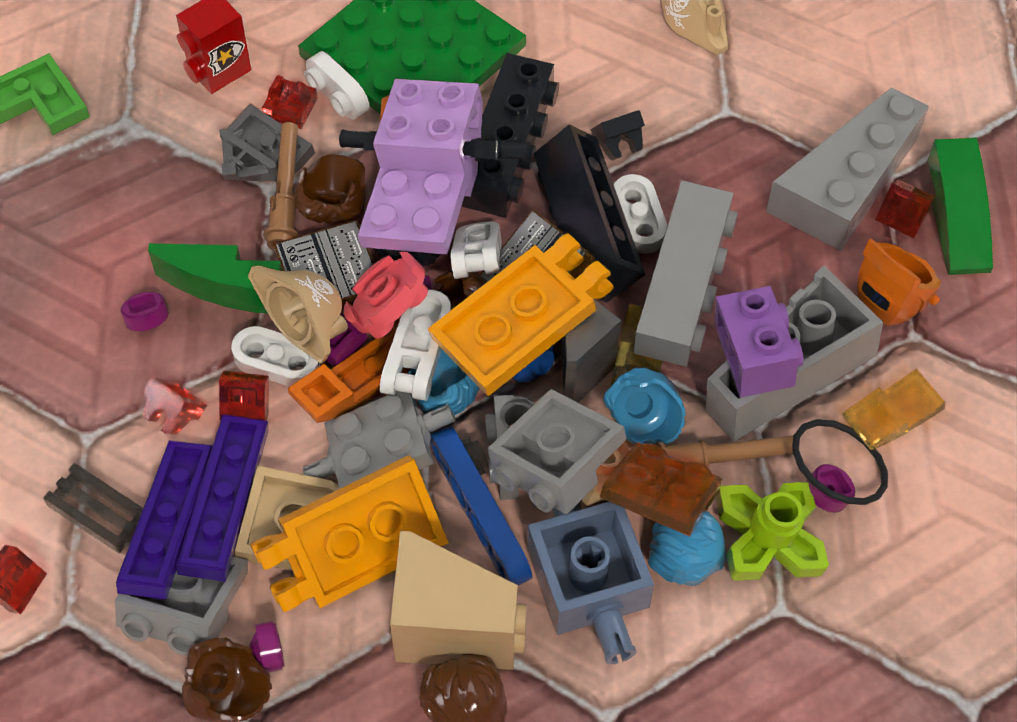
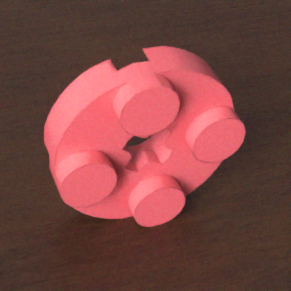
M399 252L402 258L396 261L390 256L382 258L371 266L352 288L357 297L352 306L346 301L344 316L359 332L370 333L376 339L384 337L390 332L395 321L408 308L418 306L427 296L428 288L423 284L425 270L408 252Z

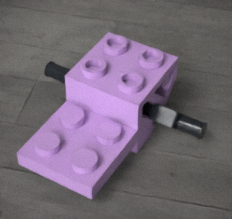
M395 79L377 131L341 130L339 135L341 148H362L363 150L375 151L380 165V170L358 233L361 247L448 254L464 196H471L478 172V161H475V158L530 160L531 142L481 138L483 101L479 84Z

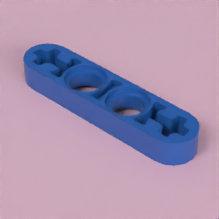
M448 426L432 433L430 447L433 455L499 576L518 586L532 580V571L521 546L454 428Z

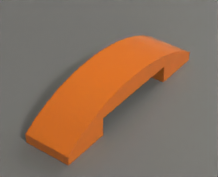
M401 316L395 321L390 332L384 337L374 339L332 369L322 364L288 388V394L316 423L328 421L346 414L380 395L382 371ZM403 367L401 373L408 374L410 368Z

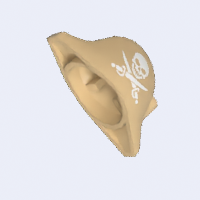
M661 0L664 19L674 32L716 55L728 50L725 11L722 0Z
M263 266L251 267L248 278L276 327L285 338L321 364L326 361L331 351L330 339L342 334L348 328L346 320L340 315L342 300L335 286L328 279L311 271H278Z

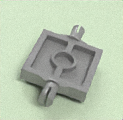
M397 391L396 395L389 394L325 422L329 441L327 457L309 465H304L302 467L303 473L307 476L322 479L335 474L340 489L408 455L415 460L418 470L434 464L429 448L431 432L450 423H455L454 413L447 403L423 415L418 409L416 399L412 398L411 393Z

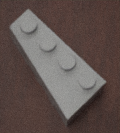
M890 88L774 180L766 212L842 251L918 139L929 105Z
M681 180L636 330L635 354L687 367L691 351L700 353L707 327L700 324L703 312L711 314L717 292V287L711 286L714 274L722 275L728 249L722 248L725 236L732 238L738 212L730 210L733 192Z
M824 265L814 274L813 281L804 290L800 288L789 299V305L786 307L789 318L788 332L791 339L797 338L799 340L803 353V365L797 368L795 387L740 398L727 360L708 378L706 412L734 442L877 356L883 321Z

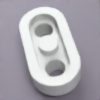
M320 51L306 60L307 70L304 71V76L307 83L315 92L321 91L330 100L331 105L340 116L344 117L346 115L350 119H356L369 110V101L362 87L327 53Z
M636 174L622 176L614 183V187L637 252L643 254L653 253L662 247L667 230V222L655 188L643 176ZM628 200H635V201H637V202H635V203L632 204V203H629V202H627V201H628ZM639 234H647V235H649V236H648V237H644V236H640Z
M258 326L248 327L241 330L232 341L231 349L234 362L240 370L289 387L320 367L318 361L293 345L282 333ZM254 352L263 353L258 358L249 357ZM296 365L304 366L301 370H291Z

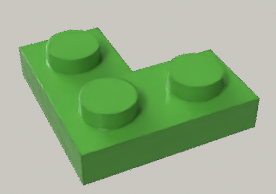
M50 53L0 76V124L34 108L51 134L54 135L90 117L86 105Z

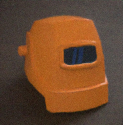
M872 238L868 240L862 253L864 259L858 273L857 295L883 321V324L891 326L904 323L912 319L918 312L922 313L929 303L933 306L939 303L940 297L935 293L941 285V280L937 278L935 271L926 260L903 250L901 247L889 243L875 242Z

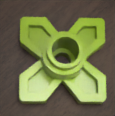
M808 482L783 483L778 492L769 494L764 498L756 494L748 485H725L720 487L715 497L719 520L743 534L726 554L732 580H759L773 557L796 578L819 577L824 574L829 566L824 542L802 529L804 522L816 508Z

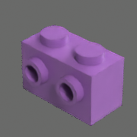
M771 286L716 296L714 326L740 398L795 387L797 368L803 365L802 348L797 338L791 339L788 332L789 318L783 302L777 303Z

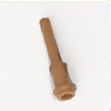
M291 122L281 125L276 194L270 197L269 226L263 233L267 246L275 251H278L276 244L298 238V233L294 230L296 201L293 197L298 126Z
M793 436L706 445L704 440L674 445H665L663 441L656 442L655 447H648L647 461L651 466L666 473L700 469L707 470L709 464L793 454Z

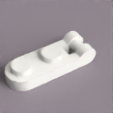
M479 222L462 226L456 230L451 250V265L454 279L469 277V272L485 270L486 275L500 272L499 258L502 239L498 223Z
M428 290L427 296L422 303L414 308H408L401 315L382 371L380 393L396 395L397 391L411 393L413 399L428 400L432 379L442 351L431 338L428 328L451 311V303L442 292ZM403 367L417 370L415 375L401 373Z

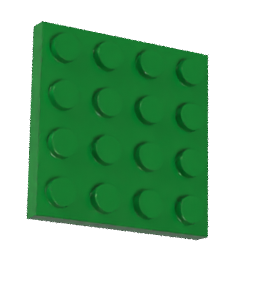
M353 0L300 43L298 47L300 56L305 60L320 51L327 53L359 83L368 98L369 106L380 114L382 98L390 95L395 79L479 84L480 87L501 68L507 53L516 55L526 47V35L475 0Z

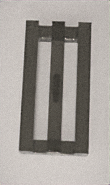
M74 463L68 469L69 476L66 479L61 477L56 482L57 489L53 493L48 491L43 497L46 505L120 554L132 540L143 507ZM78 483L132 517V521H128L78 488ZM68 495L121 529L122 532L119 536L115 535L64 501V499Z

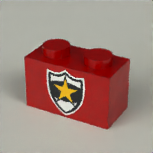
M201 0L176 15L180 31L177 34V40L186 57L183 66L187 75L195 84L200 82L213 94L252 71L242 16L227 0Z

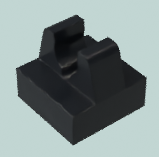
M640 110L602 122L590 129L592 135L597 137L599 144L610 160L622 157L619 150L621 138L629 144L632 154L643 149L642 127L645 124Z

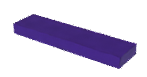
M222 415L176 564L177 575L226 582L256 469L259 466L269 432L268 421Z
M168 441L116 580L118 594L167 599L177 571L176 564L213 445Z

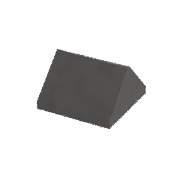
M595 299L593 300L596 311L561 338L563 395L576 402L582 400L616 368L621 319Z

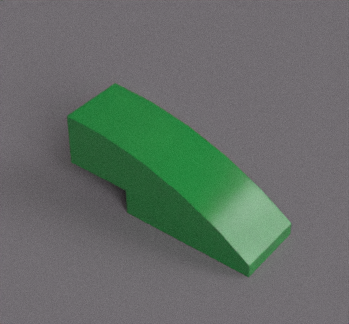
M977 137L935 139L927 161L935 191L932 208L948 275L991 273L993 269L990 210Z
M149 243L148 247L155 275L175 288L223 307L268 314L249 280L248 274L251 267L263 266L282 271L280 261L241 260L238 245Z

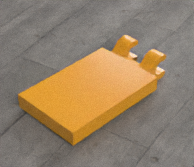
M569 233L561 236L544 253L536 245L531 247L428 328L431 338L487 396H490L596 311L593 299L603 298L614 288L613 284L606 279L611 275L610 271L599 261L590 264L576 279L567 272L574 270L584 261L583 256L577 252L581 247L580 244Z
M408 455L279 518L278 521L283 530L282 533L262 537L251 543L250 546L258 563H261L264 570L278 565L285 559L288 560L295 576L283 578L269 586L277 605L279 604L282 611L286 612L310 598H313L315 604L322 608L395 571L400 531H411L441 547L449 542L416 462Z

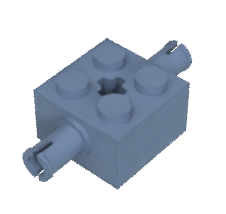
M611 501L582 509L579 502L567 515L553 508L555 517L528 525L527 551L556 634L560 635L590 625L595 626L605 654L606 663L618 664L617 655L619 654L623 662L635 656L637 652L635 646L632 645L622 616L650 608L654 583L626 510L623 506Z

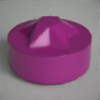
M142 292L133 295L121 307L124 323L132 331L153 329L161 325L169 314L164 297L155 292Z
M823 464L813 471V476L830 490L847 497H855V486L848 474L842 469L833 465ZM806 480L809 483V489L814 497L815 505L827 512L837 513L848 505L828 497Z
M268 621L255 624L256 632L249 647L252 649L256 661L261 663L264 670L268 673L283 670L285 663L276 622Z

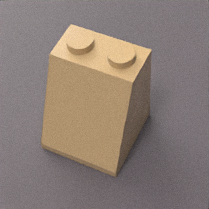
M400 531L390 621L395 662L434 665L443 663L446 660L458 659L463 654H475L488 657L496 669L513 670L514 654L524 653L527 604L517 603L518 585L411 531Z

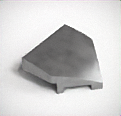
M251 104L246 107L227 129H219L223 150L224 180L277 181L282 124ZM297 135L295 173L315 154L313 145Z

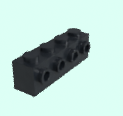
M510 53L506 54L482 115L481 138L531 142V157L528 161L506 158H475V161H478V172L471 196H464L461 207L506 218L512 202L519 203L524 188V178H521L524 169L531 170L535 159L533 155L536 152V146L533 145L536 137L543 138L548 121V114L545 113L547 106L554 107L558 97L559 82H554V64Z
M569 124L534 152L533 155L539 170V181L545 188L550 204L549 212L556 222L558 231L563 235L569 233L585 252L583 255L584 261L572 270V276L576 279L590 264L599 261L610 271L611 275L606 279L614 287L606 296L598 299L607 303L646 274L597 137Z

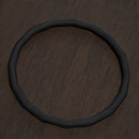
M815 419L802 424L793 435L792 453L799 470L813 486L828 497L846 504L867 505L879 500L888 488V470L881 454L867 438L853 428L834 420ZM816 426L833 427L850 434L861 442L876 459L881 472V485L876 493L865 498L847 497L830 490L818 481L805 466L799 451L800 437L807 429Z

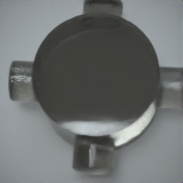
M470 437L462 439L461 441L481 476L486 473L484 467L488 466V460L483 447L478 440L472 442Z

